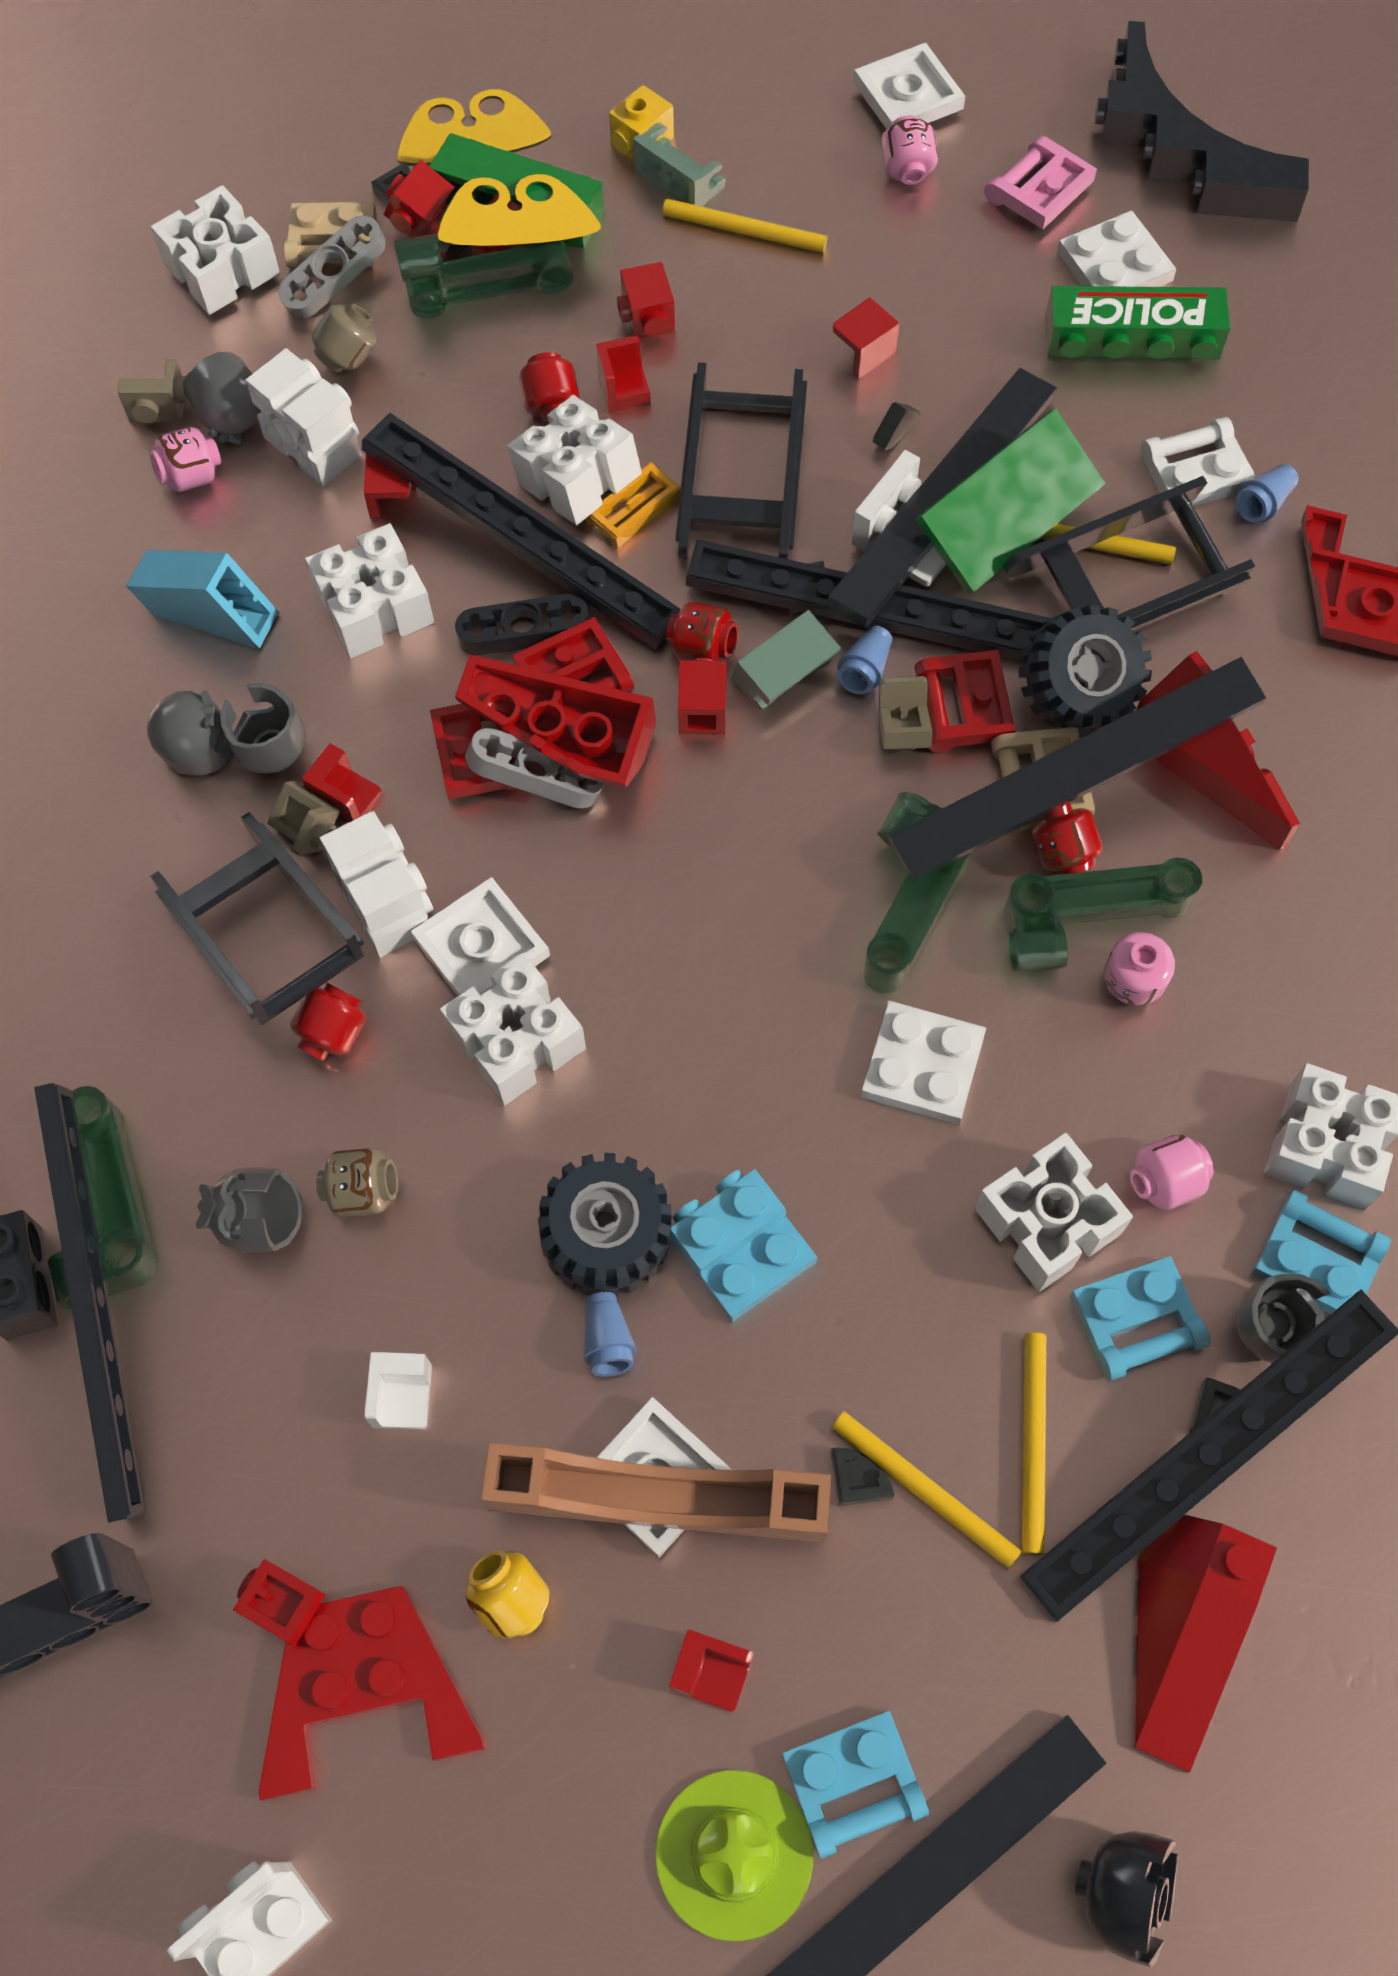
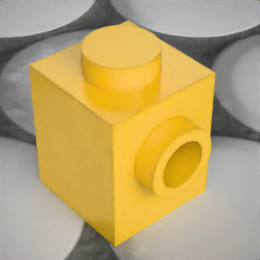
M644 85L609 112L611 145L619 153L627 155L633 160V138L638 134L642 135L654 124L662 123L667 127L665 133L660 135L656 141L664 136L669 140L674 138L673 105Z

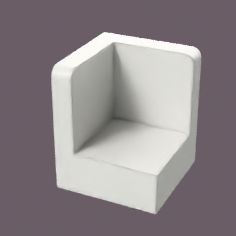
M371 1352L365 1419L372 1428L423 1430L427 1427L432 1365L425 1354Z

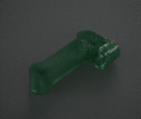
M437 233L394 241L402 281L405 283L410 308L413 314L420 318L437 317L444 313L448 306L537 288L549 294L558 293L567 289L572 284L574 278L563 240L531 243L527 246L442 262Z
M911 792L899 793L876 835L880 836L885 843L893 848L889 841L891 834L942 808L930 803L920 795ZM971 853L914 882L907 875L876 935L868 945L863 972L864 979L869 987L877 992L893 993L901 989L906 983L907 976L963 869L967 866ZM891 958L899 966L891 969L883 968L877 964L876 960Z
M1175 857L1168 859L1163 864L1052 876H1042L1038 873H1027L1019 876L1011 886L1004 908V917L1009 937V954L1013 971L1015 973L1066 967L1068 947L1062 925L1162 915L1167 918L1183 916L1189 911L1203 883L1199 867L1191 860ZM1166 883L1179 885L1184 890V893L1170 890ZM1023 898L1031 899L1040 907L1035 909L1027 908L1019 900Z
M83 1086L73 1090L107 1293L110 1296L136 1286H141L150 1281L158 1268V1255L152 1246L123 1130V1115L120 1109L98 1088ZM101 1108V1112L96 1120L85 1124L87 1115L91 1111ZM130 1248H136L134 1260L129 1265L119 1268L121 1255ZM62 1251L49 1257L47 1260L58 1307L72 1309Z

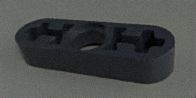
M561 594L470 608L463 611L456 619L455 630L458 644L464 652L476 656L529 648L589 620L588 607L585 601L577 595ZM572 613L573 622L564 623L563 614ZM548 615L549 627H544L542 616ZM519 617H528L535 622L531 630L523 633L512 630L510 624ZM497 622H501L503 634H497ZM481 626L482 636L473 637L472 628Z

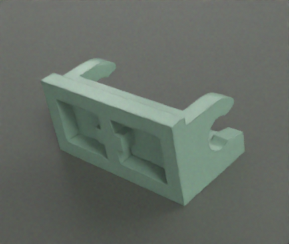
M662 123L654 124L642 135L638 134L633 138L634 171L677 201L703 206L725 188V177L720 174L714 175L721 170L722 164L714 160L703 167L672 146L671 140L665 136L656 141L667 130V127Z
M807 610L737 661L731 681L744 692L758 709L763 710L816 668L839 654L841 647L814 615Z

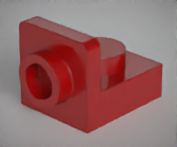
M263 1559L258 1569H252L243 1579L237 1593L239 1600L233 1611L295 1647L326 1594L268 1560Z

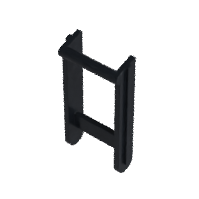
M698 362L697 373H693L677 518L676 542H679L678 556L679 558L689 557L692 523L781 529L778 557L788 559L789 549L793 550L806 405L807 381L803 380L804 369H795L793 395L782 396L707 391V363ZM704 409L791 414L783 501L695 495Z
M1203 475L1021 550L1004 563L1003 569L1008 577H1017L1047 565L1070 610L1078 607L1081 609L1088 605H1099L1100 610H1102L1104 607L1074 553L1175 512L1211 576L1117 615V619L1125 616L1132 619L1135 623L1131 630L1135 631L1220 594L1225 596L1232 593L1251 579L1249 574L1256 566L1252 559L1230 568L1226 565L1192 505L1193 501L1208 483Z
M248 812L240 818L251 837L257 843V846L180 896L176 894L159 871L151 874L150 878L158 889L155 891L158 898L252 1019L256 1017L258 1022L264 1025L362 959L364 954L360 947L364 945V942L263 823H259ZM276 866L343 947L260 1002L196 918Z

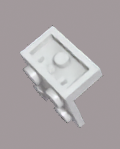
M904 450L857 508L853 525V546L866 552L921 485V479L918 478L920 457ZM935 546L930 549L908 576L924 586H930L946 565V562Z
M254 1861L237 1873L226 1884L225 1887L230 1893L228 1897L210 1909L206 1904L189 1915L175 1929L180 1939L170 1946L166 1952L173 1962L196 1957L209 1976H270L329 1924L332 1919L291 1862L266 1861L259 1866Z

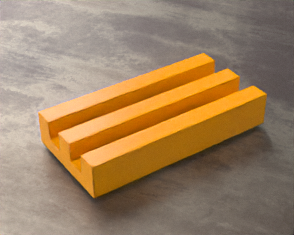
M652 462L641 469L642 474L617 494L612 492L602 500L603 505L586 518L587 523L592 528L594 526L598 527L600 535L604 538L607 536L611 538V544L616 549L621 547L680 499L681 487ZM655 479L657 481L643 493L636 494L652 480ZM627 501V505L609 520L606 519L608 515Z

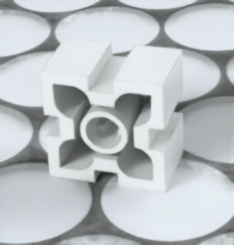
M223 185L195 200L194 203L197 210L185 216L178 210L150 226L164 265L181 284L187 282L190 294L209 315L238 299L235 290L239 287L246 285L253 290L280 274L270 236L252 216L245 219L241 204Z
M285 348L245 379L253 404L261 410L257 417L264 438L286 457L293 456L297 460L299 468L322 487L362 456L357 438L359 430L352 419L350 411L352 403L348 394L338 384L334 383L331 385L321 378L318 370L309 360L305 358L300 360Z
M572 395L547 414L549 421L547 426L533 425L509 443L507 448L519 485L541 501L549 496L553 509L575 525H578L603 505L601 500L603 493L609 489L617 494L639 477L642 471L633 434L610 418L599 420L596 409L575 395Z
M391 523L357 536L359 547L343 552L340 544L305 558L315 590L328 616H332L336 632L350 659L384 645L382 635L397 629L399 635L404 637L434 624L428 593L413 564L408 565L405 550Z
M373 810L319 837L331 863L330 866L336 881L351 908L355 911L379 958L414 941L410 931L428 920L427 913L434 909L425 892V889H427L425 881L415 863L408 864L402 852L405 850L393 825L390 823L383 827Z
M524 952L490 974L493 987L480 995L475 987L472 986L440 1008L447 1032L469 1061L476 1058L481 1077L503 1106H506L537 1084L534 1072L536 1069L547 1063L554 1072L586 1050L583 1027L559 997L551 1002L547 981ZM511 1027H521L514 1032L511 1030Z
M1306 1063L1290 1084L1280 1120L1286 1122V1124L1274 1138L1263 1175L1303 1189L1312 1179L1327 1184L1325 1197L1365 1211L1384 1191L1393 1158L1392 1153L1384 1150L1398 1137V1094L1369 1084L1366 1085L1360 1094L1344 1088L1346 1076Z
M1064 1133L1032 1155L1024 1173L1025 1177L1015 1167L982 1189L974 1208L999 1241H1002L1009 1235L1013 1237L1019 1245L1013 1260L1038 1292L1073 1269L1082 1254L1080 1247L1088 1257L1092 1256L1122 1235L1133 1218V1215L1107 1183L1095 1189L1086 1177L1093 1165L1067 1133ZM1044 1209L1049 1213L1054 1210L1059 1211L1061 1214L1060 1219L1048 1216Z

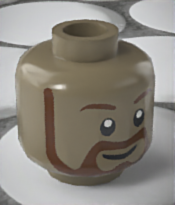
M341 304L332 305L312 333L316 357L324 365L336 372L357 370L375 347L378 340L377 334L371 326L374 321L372 316L356 304H352L350 307Z
M378 1148L335 1151L327 1159L324 1170H319L317 1174V1194L321 1201H327L330 1210L338 1217L383 1213L389 1201L395 1200L397 1196L398 1174L394 1161L386 1159L385 1155Z

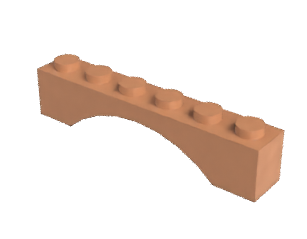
M489 1442L481 1501L488 1511L824 1543L828 1528L831 1474L778 1469L710 1470L663 1467L594 1458L544 1447Z

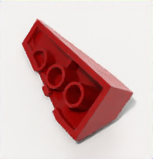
M471 654L467 660L455 695L458 702L579 777L624 788L629 785L643 766L657 723L653 698Z
M1184 1515L1140 1552L1137 1559L1136 1581H1138V1615H1136L1135 1621L1137 1674L1134 1676L1133 1748L1186 1773H1190L1260 1601L1277 1547L1223 1523Z

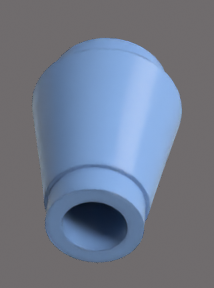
M1281 464L1244 482L1240 486L1235 500L1239 514L1245 520L1253 523L1272 519L1293 488L1298 484L1299 478L1296 470L1288 464Z
M880 626L869 627L866 633L839 660L837 678L846 690L855 694H866L879 685L892 643V636L886 629Z
M599 1292L588 1296L585 1299L584 1362L590 1365L593 1375L600 1377L615 1376L629 1371L634 1366L633 1357L637 1353V1349L620 1306L617 1303L616 1295L612 1292Z

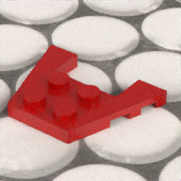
M1307 505L1301 518V525L1320 637L1398 656V567L1341 554L1339 551L1347 514Z
M403 1585L321 1603L296 1646L294 1647L285 1642L258 1791L260 1801L316 1789L308 1734L309 1726L423 1700L432 1761H440L486 1750L485 1740L476 1727L457 1686L452 1681L428 1630Z

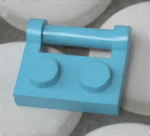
M1292 1189L1280 1210L1251 1274L1263 1280L1279 1274H1302L1317 1280L1330 1294L1316 1300L1312 1296L1311 1298L1321 1310L1331 1314L1360 1289L1367 1294L1377 1269L1389 1249L1392 1238L1378 1231L1371 1234L1307 1202V1195ZM1298 1220L1363 1253L1359 1263L1356 1264L1293 1232L1292 1229L1295 1222Z
M1171 1256L1074 1289L1070 1294L1100 1367L1109 1381L1126 1376V1370L1186 1348L1197 1351L1211 1344L1208 1329L1201 1317L1197 1315ZM1173 1315L1179 1325L1177 1329L1118 1349L1111 1339L1113 1336Z
M890 1710L782 1753L820 1860L836 1854V1846L907 1817H910L915 1822L929 1816L925 1798L913 1773ZM891 1776L895 1777L900 1790L899 1794L826 1823L820 1805Z

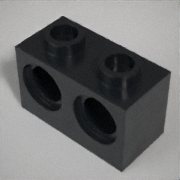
M24 1210L0 1215V1336L7 1340L58 1326L42 1227Z

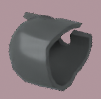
M217 352L203 358L183 380V389L201 424L210 430L208 433L209 438H213V440L218 439L221 443L228 441L240 445L243 440L240 433L248 430L258 421L257 415L261 410L253 404L245 380L253 373L242 358L232 352Z
M264 683L247 684L246 686L255 703L269 702L273 706L267 709L244 711L233 732L236 714L230 702L225 700L220 712L222 730L238 763L259 774L279 773L291 767L300 758L306 739L304 724L293 702L278 688Z
M207 690L201 691V695L192 691H177L167 695L156 704L149 715L147 735L150 744L159 757L178 774L205 775L213 773L228 764L233 756L227 740H221L215 749L217 738L222 729L221 711Z
M261 1167L235 1169L225 1174L214 1186L206 1184L199 1186L202 1200L197 1205L199 1212H201L196 1221L197 1229L210 1228L219 1243L236 1252L277 1251L290 1244L300 1229L303 1215L302 1198L295 1181L281 1169Z
M1279 1274L1255 1283L1244 1292L1236 1310L1237 1331L1244 1345L1261 1360L1272 1364L1323 1321L1324 1313L1311 1296L1316 1300L1330 1294V1292L1317 1280L1302 1274Z

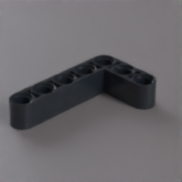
M93 1533L76 1538L55 1549L51 1553V1558L58 1578L0 1605V1679L149 1608L153 1603L134 1550L102 1533Z

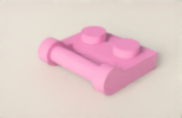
M1039 136L1029 145L1028 152L1001 177H994L985 185L984 193L993 205L1000 206L1004 204L1036 226L1044 229L1094 182L1097 168L1049 138ZM1046 164L1021 188L1016 186L1038 165Z

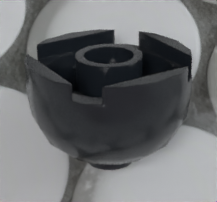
M1138 1831L1116 1834L1099 1846L1093 1862L1085 1859L1082 1860L1077 1874L1075 1895L1085 1899V1918L1095 1938L1108 1951L1126 1960L1152 1967L1156 1963L1164 1940L1153 1937L1155 1928H1160L1163 1920H1170L1178 1867V1854L1172 1853V1850L1177 1845L1175 1840Z

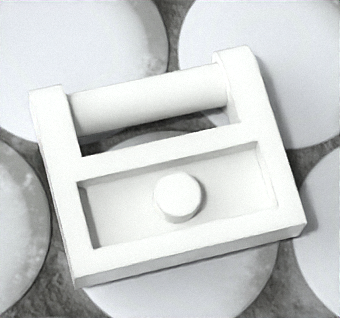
M1227 416L1212 420L1210 426L1162 440L1156 436L1141 442L1142 458L1160 493L1204 475L1208 483L1193 501V507L1238 494L1239 488L1244 482L1256 477L1234 437L1233 424ZM1212 443L1217 448L1215 451L1170 464L1165 458Z

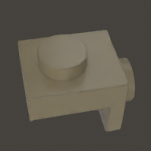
M166 359L164 379L119 380L118 395L129 422L182 421L184 403H189L183 389V380L186 376H182L176 359Z
M892 677L880 680L878 720L884 749L911 751L916 748L932 747V727L927 709L928 683L926 677Z
M288 781L284 783L267 824L294 841L291 849L293 853L298 856H304L324 850L319 837L336 829L334 823L341 809L297 781Z

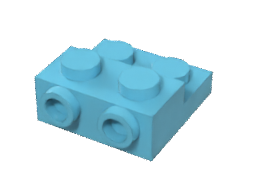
M756 1169L746 1176L740 1170L726 1176L715 1188L718 1192L717 1196L704 1205H701L698 1200H693L684 1205L674 1214L673 1220L676 1224L671 1227V1241L731 1323L817 1263L815 1253L786 1217V1208Z

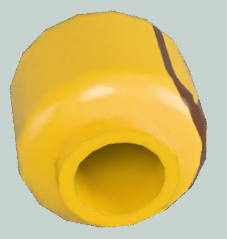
M498 1550L486 1554L473 1565L468 1574L465 1599L469 1608L488 1633L497 1638H512L515 1636H525L540 1625L543 1613L548 1606L550 1592L545 1581L525 1555L516 1551L503 1552Z

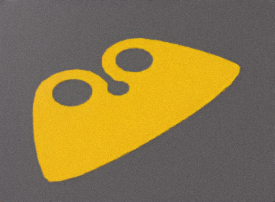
M488 89L473 96L469 103L470 115L476 119V123L473 126L462 124L465 114L459 102L446 97L434 98L423 103L413 115L402 137L397 159L403 163L417 164L420 159L425 163H431L450 133L474 139L505 151H511L539 143L550 137L551 131L525 103L511 93L501 89ZM489 96L499 97L504 102V109L498 114L487 115L480 111V101ZM436 105H447L453 109L454 116L450 121L438 124L429 119L428 112Z
M534 174L518 182L515 194L516 199L522 203V208L518 211H512L508 208L507 204L511 198L509 190L503 183L492 178H476L465 183L450 202L440 224L438 239L445 243L475 246L542 243L586 236L599 231L601 224L587 205L571 189L552 176ZM533 182H544L552 188L553 195L546 201H534L527 196L526 188ZM489 185L498 190L499 199L493 204L482 205L473 199L472 192L478 186Z

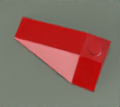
M1198 651L1189 654L1147 693L1143 700L1139 701L1137 709L1213 670ZM1232 719L1156 758L1160 764L1277 849L1281 850L1288 846L1300 822L1273 773L1266 768L1260 769L1257 765L1251 744L1255 743V740L1248 728L1239 732Z

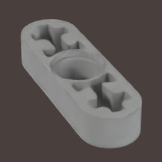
M364 215L352 218L283 279L279 287V298L292 316L303 319L316 314L381 256L385 249L386 240L378 223L373 218ZM362 233L371 238V241L366 245L357 239ZM346 246L350 253H353L355 256L351 260L343 249ZM338 258L343 261V267L337 275L325 276L322 274V267L329 259ZM313 275L316 276L322 285L320 288L310 279ZM298 290L306 293L308 296L302 302L294 296V293Z
M492 728L477 731L465 753L467 765L476 774L574 808L582 809L592 806L604 787V782L579 777L517 737ZM486 749L493 751V757L486 755ZM511 757L516 758L513 765L509 764ZM534 761L544 767L547 775L536 776L531 774L525 768L524 762ZM557 773H561L559 780H555ZM578 780L583 782V788L578 786Z

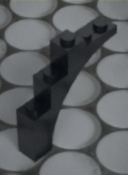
M1128 21L1125 38H1118L1115 47L1114 65H1120V69L1116 68L1114 79L1109 80L1105 98L1098 97L1096 103L1094 124L1101 125L1100 143L1143 146L1142 159L1149 160L1148 178L1192 181L1191 195H1197V214L1298 222L1309 191V158L1277 154L1244 144L1215 130L1192 114L1169 91L1156 71L1147 47L1145 22Z

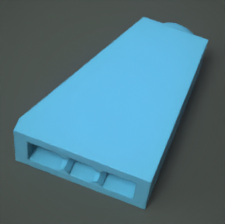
M146 550L126 585L154 616L251 648L260 649L279 613L227 552Z

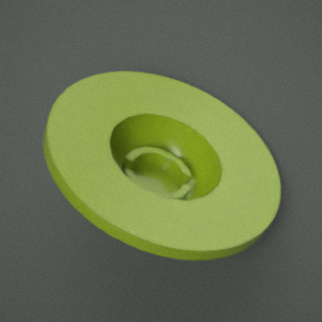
M725 1770L706 1775L690 1784L676 1797L662 1820L656 1843V1867L660 1885L665 1897L677 1915L693 1929L706 1936L733 1942L764 1936L777 1929L791 1917L808 1889L813 1869V1844L806 1819L794 1799L782 1787L764 1776L741 1770Z

